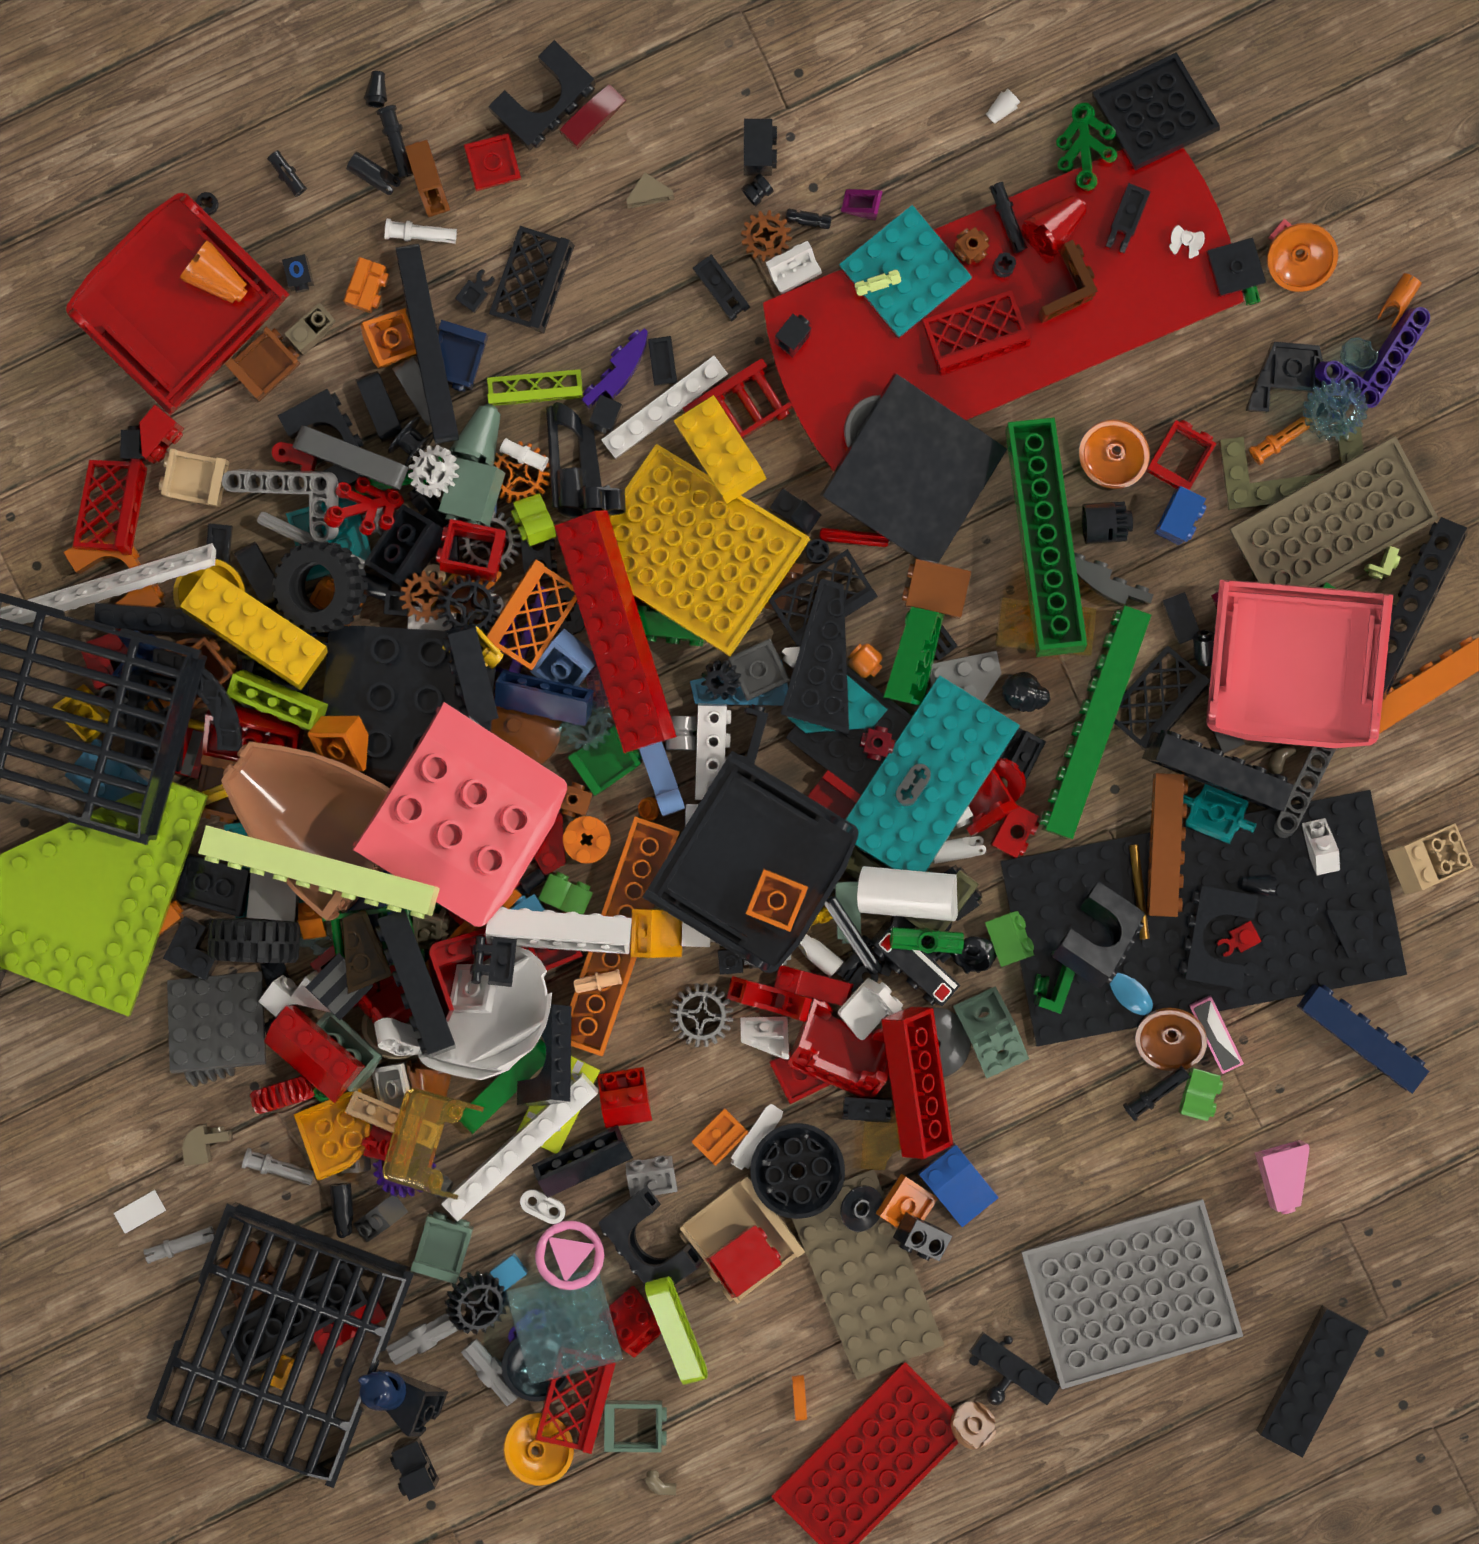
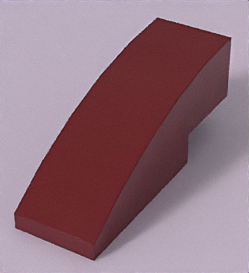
M609 84L561 127L560 133L578 150L592 134H595L626 102V99Z

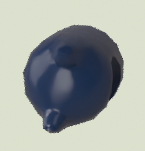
M372 1372L362 1375L358 1379L361 1401L369 1409L375 1411L394 1410L405 1399L406 1385L403 1378L395 1372ZM388 1376L394 1378L397 1381V1390L395 1389L393 1383L391 1382Z

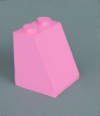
M1301 1140L1255 1152L1269 1205L1272 1209L1282 1214L1295 1212V1207L1301 1206L1310 1149L1309 1145Z

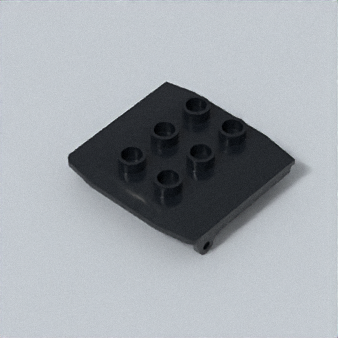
M344 625L342 629L329 631L323 702L328 704L325 716H360L368 733L366 769L359 772L385 786H392L436 715V708L445 702L460 712V706H463L462 698L457 697L454 684L457 683L456 675L451 674L448 661L452 660L450 652L442 649V638H446L445 632L438 630ZM487 666L486 670L494 697L496 666L493 669ZM492 720L480 723L479 725L491 732Z
M731 751L655 878L644 893L643 898L762 971L772 973L777 971L802 942L844 873L858 839V829L844 818L734 751ZM763 868L808 886L790 932L746 914Z

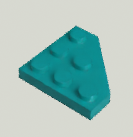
M847 675L849 730L873 728L888 709ZM788 717L805 733L835 731Z

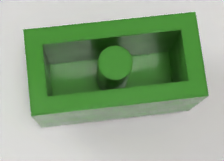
M1018 911L985 922L1001 967L1034 956L1033 942L1026 934L1024 918L1019 915Z

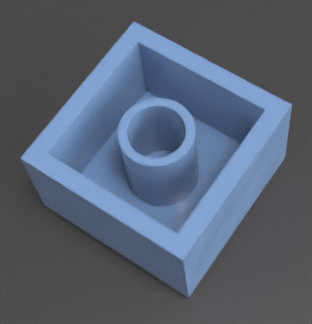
M563 629L551 642L530 672L538 678L579 687L596 666V660L593 651L566 629Z

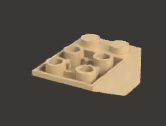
M1456 823L1387 851L1405 895L1427 889L1473 867Z

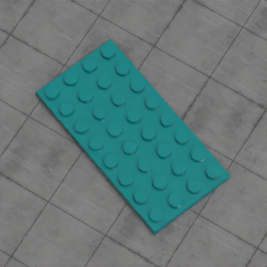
M939 675L895 743L893 753L887 755L846 819L858 829V839L855 846L891 869L926 872L1020 725ZM914 765H926L931 772L929 783L913 805H901L896 798L898 787ZM924 770L914 772L916 779L913 783L917 784L921 778L926 779ZM910 786L906 792L901 791L903 800L913 798L911 791L914 787Z

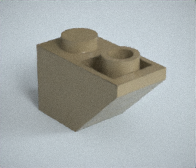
M319 303L284 334L304 356L322 340L336 320Z

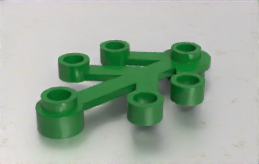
M1079 103L1072 110L1073 121L1063 135H1060L1056 140V145L1061 150H1069L1064 157L1059 159L1058 168L1064 173L1070 172L1074 167L1073 160L1081 151L1082 171L1077 175L1076 183L1083 190L1090 191L1097 185V177L1092 173L1091 147L1109 163L1116 160L1117 152L1112 147L1105 146L1091 136L1089 125L1100 131V136L1105 140L1113 139L1116 131L1111 125L1104 124L1094 117L1095 110L1089 103ZM1079 129L1080 136L1072 145L1071 138ZM1110 129V133L1105 135L1106 130ZM1067 139L1066 144L1062 146V142ZM1112 151L1111 156L1106 158L1107 153ZM1068 161V166L1063 168L1064 163ZM1091 179L1090 183L1086 185L1087 180Z

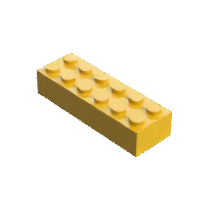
M209 568L206 569L180 605L183 613L299 690H302L328 653L327 647Z

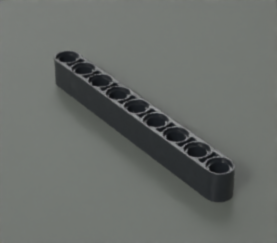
M418 243L396 247L397 261L434 442L439 444L459 440L420 246Z

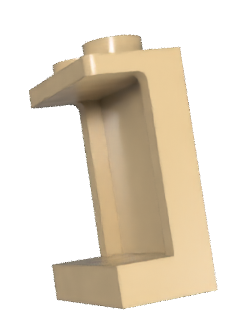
M171 448L164 458L166 472L165 477L161 476L159 482V490H162L161 495L220 508L224 492L222 477L228 471L229 461L218 457L211 458L181 452Z

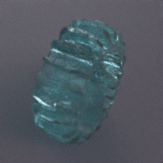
M1332 378L1331 384L1327 385L1325 381H1322V388L1314 385L1315 394H1307L1309 400L1303 403L1304 408H1306L1303 410V416L1306 417L1305 424L1310 426L1309 429L1312 433L1317 432L1316 434L1319 439L1325 435L1326 440L1329 442L1331 437L1334 436L1338 442L1339 436L1344 435V438L1348 440L1349 432L1356 434V427H1363L1362 420L1367 418V414L1364 411H1367L1368 406L1367 403H1364L1366 401L1365 395H1360L1361 389L1359 387L1354 388V383L1349 382L1346 385L1345 380L1341 379L1339 384H1336L1335 379ZM1323 402L1325 408L1321 412V415L1317 417V409L1319 405ZM1354 403L1353 412L1347 418L1346 411L1349 409V405Z

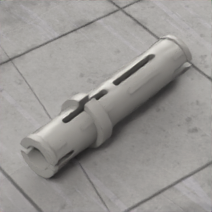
M212 1226L171 1241L169 1239L164 1240L163 1244L144 1249V1255H147L145 1259L150 1264L165 1257L172 1258L176 1253L211 1242L215 1236L212 1234L215 1233Z

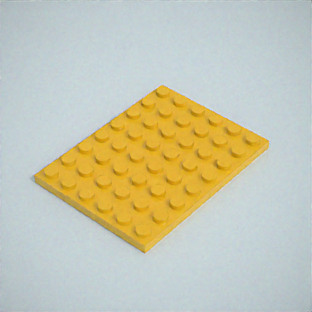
M658 444L654 446L625 488L626 512L620 515L609 516L633 596L728 656L732 655L810 541L809 536L742 495L726 504L707 474Z

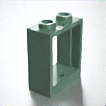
M606 1400L604 1452H661L662 1446L667 1444V1431H662V1422H667V1407H662V1401ZM615 1409H656V1442H615Z

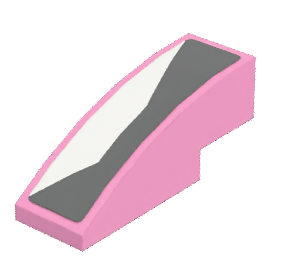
M1211 995L1190 1004L1189 1006L1194 1016L1202 1023L1206 1031L1207 1043L1222 1074L1243 1065L1244 1063Z

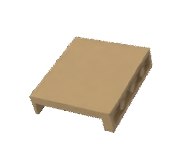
M748 1174L680 1225L682 1232L679 1233L686 1245L690 1242L710 1268L708 1271L709 1275L717 1283L720 1280L705 1258L750 1226L756 1225L757 1228L761 1227L768 1237L766 1241L770 1247H775L781 1256L779 1260L782 1265L736 1298H731L724 1288L722 1292L730 1302L734 1300L737 1304L740 1303L743 1297L795 1257L798 1258L805 1252L803 1246L780 1216L768 1209L760 1201Z

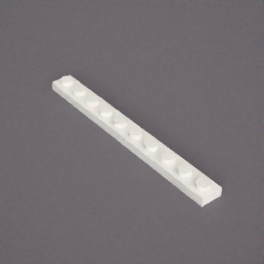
M211 543L28 599V601L63 611L77 609L80 606L96 603L103 599L119 596L129 591L142 589L152 584L162 583L175 577L185 576L188 573L215 566L216 549ZM13 605L0 608V618L20 624L34 622L37 613Z

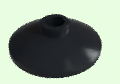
M867 1185L852 1189L845 1196L841 1204L840 1216L843 1224L856 1232L866 1231L874 1226L880 1218L876 1212L883 1203L880 1193L875 1188Z

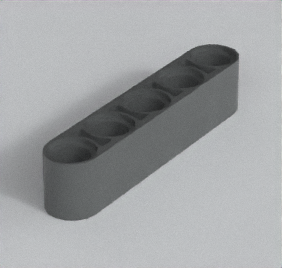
M301 425L293 444V448L398 490L401 489L409 467L303 425Z
M1312 746L1294 783L1284 812L1280 811L1275 821L1274 831L1279 837L1288 838L1298 828L1336 748ZM1318 759L1322 763V767H1313L1311 760ZM1301 780H1309L1312 788H1304L1301 785ZM1298 800L1302 804V808L1294 809L1291 806V801ZM1284 820L1290 822L1292 829L1284 830L1280 822Z

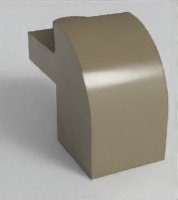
M207 1123L192 1129L183 1142L184 1166L204 1164L212 1161L210 1143L230 1141L233 1139L232 1130H225L224 1126L210 1128L211 1132L208 1133Z

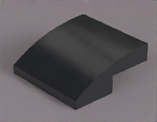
M1019 728L1000 756V759H1008L1015 762L1019 766L1020 771L1024 773L1025 780H1027L1046 741Z

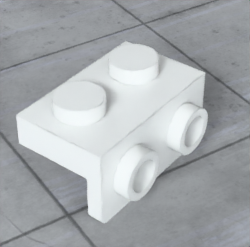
M808 241L796 245L789 251L777 255L766 262L771 279L780 294H784L822 274Z

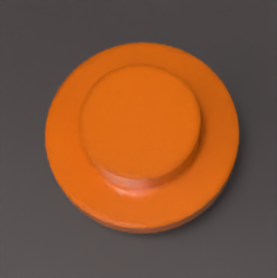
M647 797L640 801L638 812L645 820L652 821L659 814L660 808L656 798Z

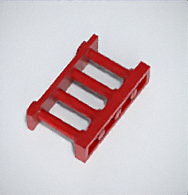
M761 358L684 406L682 410L685 414L714 395L741 438L744 439L776 418L778 421H781L789 416L792 404L790 402L784 406L781 404L764 377L767 365ZM751 379L758 383L775 410L762 418L744 389L746 387L744 383ZM731 391L733 394H737L755 423L744 431L724 401V396Z

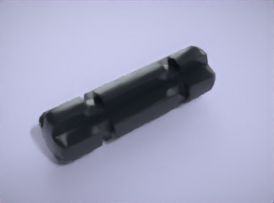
M790 208L787 209L785 217L787 222L795 223L796 221L798 224L817 227L819 225L820 228L824 229L830 228L832 220L829 215L822 214V216H819L818 213L801 210L797 212V210Z

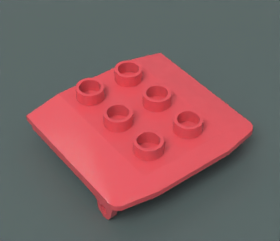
M1220 580L1206 719L1208 728L1215 732L1250 741L1325 748L1370 746L1376 743L1379 738L1393 594Z
M443 702L440 707L436 708V715L359 840L354 841L352 845L354 848L352 850L394 876L440 888L436 903L473 926L481 927L493 917L510 897L552 828L565 797L567 784L564 779Z

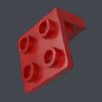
M994 768L969 805L974 818L972 819L973 824L966 829L970 836L983 832L1018 808Z
M634 1286L629 1288L599 1315V1319L621 1348L634 1358L662 1334L651 1306Z

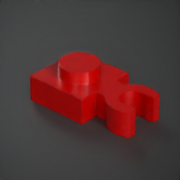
M1249 920L1228 931L1232 938L1219 939L1216 944L1217 946L1223 943L1228 945V950L1222 953V956L1226 957L1231 955L1236 947L1241 953L1262 941Z

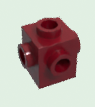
M874 725V729H868L867 733L862 734L860 747H864L863 753L868 754L867 758L881 761V757L886 758L888 753H893L895 740L891 739L892 734L887 733L888 728ZM876 738L882 740L881 747L874 746L873 742Z

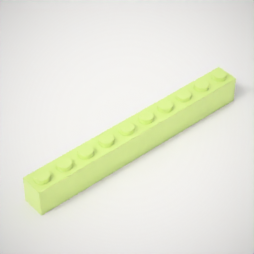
M207 825L198 852L205 855V860L219 864V860H224L228 862L227 866L241 870L242 866L250 867V873L264 876L265 872L272 873L273 879L287 882L288 878L295 879V885L310 888V884L319 886L318 891L332 894L333 890L342 892L341 897L355 900L356 896L365 898L364 903L377 907L379 902L388 904V910L401 913L402 908L411 911V916L424 919L425 915H433L440 888Z

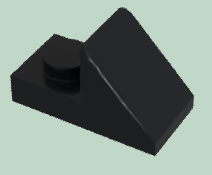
M783 488L770 506L772 511L807 534L811 532L822 515L803 499L801 501Z

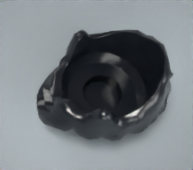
M1029 672L1008 675L1004 685L1001 687L1002 696L1006 703L1012 709L1021 712H1032L1035 709H1042L1048 704L1050 699L1049 691L1042 687L1037 678Z
M977 936L964 939L962 954L950 953L952 960L962 967L966 974L970 972L980 973L990 969L997 957L993 943L988 939Z

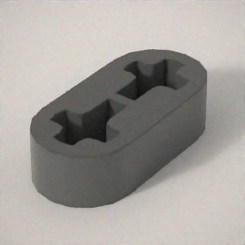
M914 765L898 787L896 798L901 805H913L929 783L931 772L926 765ZM924 770L926 779L921 778L917 784L913 783L916 779L914 772ZM910 786L914 787L911 791L913 798L903 800L901 791L906 792Z

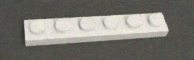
M712 356L604 437L602 442L613 457L617 459L679 413L684 406L699 398L727 377L728 373L716 357Z

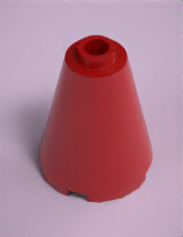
M1072 195L1026 218L1022 225V230L1029 244L1032 247L1036 244L1041 249L1038 253L1046 258L1055 257L1087 214L1086 202L1081 197Z

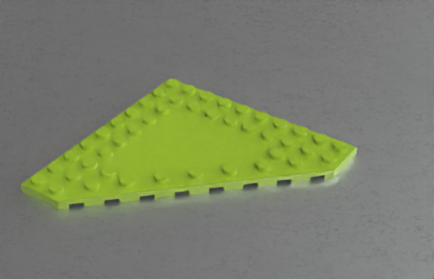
M172 781L157 839L149 840L148 845L69 822L0 854V967L129 1017L132 1014L209 795ZM134 792L116 800V802L141 809L145 795ZM102 807L92 813L93 818L138 831L139 818Z

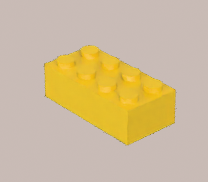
M714 395L674 420L681 435L726 504L767 479L757 460Z

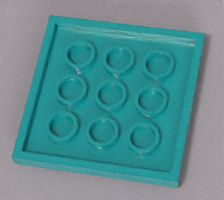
M913 205L839 264L854 284L862 280L867 282L868 278L883 273L888 275L889 271L898 270L901 277L899 284L893 286L889 284L887 288L874 292L867 291L868 294L864 295L898 338L972 279V276Z

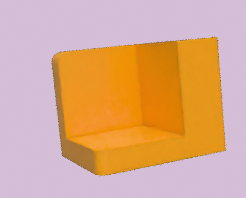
M284 1354L281 1355L270 1384L271 1386L283 1390L295 1359Z

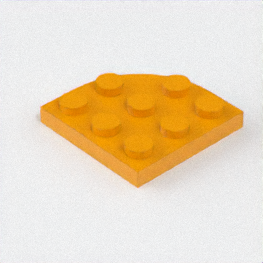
M354 1091L342 1094L336 1103L327 1100L294 1114L318 1181L349 1168L364 1153L365 1147L362 1146V1140L370 1135L372 1124L345 1112Z

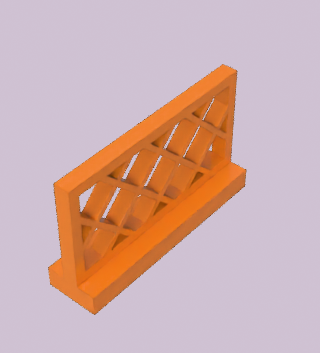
M537 559L534 560L499 613L500 616L495 619V624L493 627H490V631L486 634L487 638L501 652L532 671L577 601L574 594L570 601L561 603L558 589L568 588L574 592L573 585L545 567ZM543 573L552 578L553 588L541 590L539 579ZM557 582H559V583L562 584L563 586H558V587H557ZM537 586L538 591L532 592L534 587ZM554 590L557 604L545 606L542 593ZM538 594L541 607L528 610L527 598L529 595ZM524 604L525 611H520ZM567 605L565 610L563 611L562 606ZM558 607L559 619L548 623L545 609ZM542 610L545 624L532 626L529 612ZM526 613L528 627L516 629L514 618L516 615ZM511 625L512 630H511V631H507V629H508L509 626ZM549 625H554V627L550 631ZM545 626L547 638L545 641L535 642L533 629ZM529 630L532 643L519 646L516 632ZM513 633L516 647L507 649L499 644L504 635ZM542 644L540 649L537 651L536 645ZM533 646L535 657L529 663L522 659L520 649ZM516 649H517V654H518V655H516L515 653H513L512 650H516Z

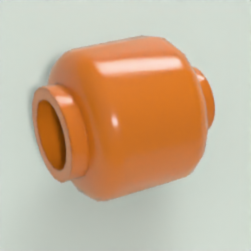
M859 643L848 656L850 659L849 667L862 678H867L869 675L875 677L883 667L880 664L883 659L882 654L869 643L864 645Z

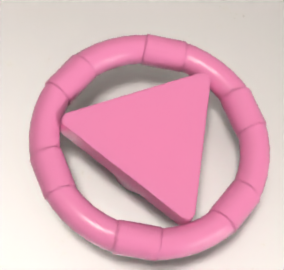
M562 1221L549 1227L540 1237L535 1251L536 1265L543 1279L552 1286L564 1290H577L590 1284L600 1273L605 1256L603 1244L597 1233L588 1225L577 1221ZM569 1229L577 1230L589 1238L593 1244L553 1238L552 1236ZM548 1241L552 1247L563 1280L558 1279L545 1265L544 1255ZM595 1248L594 1264L591 1271L585 1277L568 1281Z

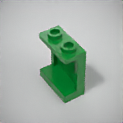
M615 725L577 752L568 756V759L594 796H597L642 765L639 761L642 756L638 750L623 752Z
M1062 965L1051 999L1037 995L1034 1004L1061 1014L1075 972Z

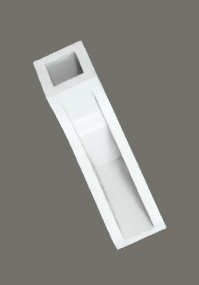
M316 970L307 975L298 987L293 980L282 975L271 983L258 1001L275 1017L281 1013L286 1005L292 1004L330 1012L305 988L319 974Z

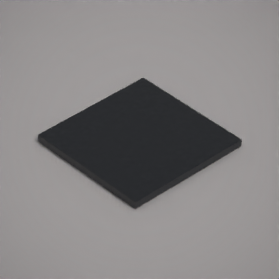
M894 373L820 496L915 558L938 564L1007 451V448Z

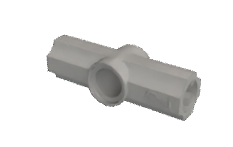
M444 1314L428 1324L423 1323L407 1333L408 1335L388 1345L386 1349L391 1360L397 1365L417 1353L421 1354L429 1350L438 1341L453 1334L458 1329L450 1322L449 1316Z
M477 1338L461 1351L463 1356L476 1370L479 1379L488 1388L491 1387L506 1406L518 1398L504 1381L501 1368L502 1363L495 1356L492 1357Z

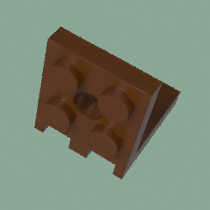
M1074 240L1065 243L1060 254L1078 290L1043 306L1038 313L1041 323L1092 300L1096 295L1095 293L1098 292L1092 280L1095 279L1094 273L1089 265H1085L1082 259L1085 257L1083 250L1079 244L1075 245Z

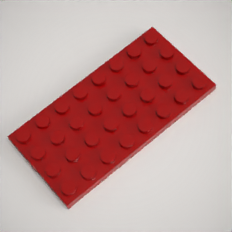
M904 1361L789 1476L771 1497L818 1544H859L959 1443L953 1435L951 1428V1416L954 1410Z

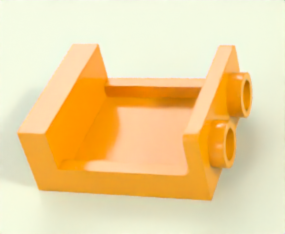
M632 909L631 957H682V921L662 909Z

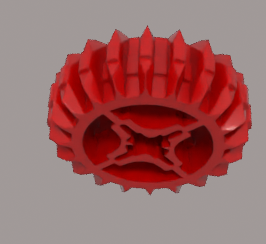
M299 1076L252 1091L250 1101L255 1113L262 1114L312 1098L315 1095L314 1085L304 1076Z

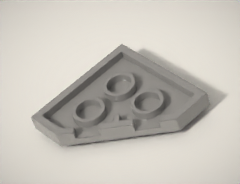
M997 651L934 663L930 674L931 687L940 675L983 702L1001 675Z

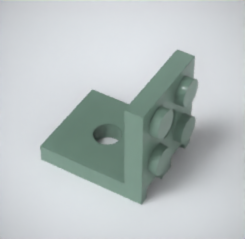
M996 986L953 1006L973 1046L986 1079L1029 1059L1017 1026ZM981 1013H989L986 1017L979 1018Z

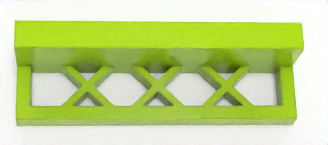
M581 369L487 378L488 404L493 406L583 398ZM567 376H577V386L564 387L561 383ZM554 377H561V378H560L559 381H557ZM543 378H550L556 383L553 388L541 389L538 387V384ZM531 379H538L535 383L531 381ZM520 380H527L533 385L527 391H517L514 388ZM509 381H515L512 385L508 383ZM503 382L509 389L505 393H494L493 383Z

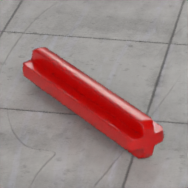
M821 528L819 539L826 542L887 547L889 540L880 534Z

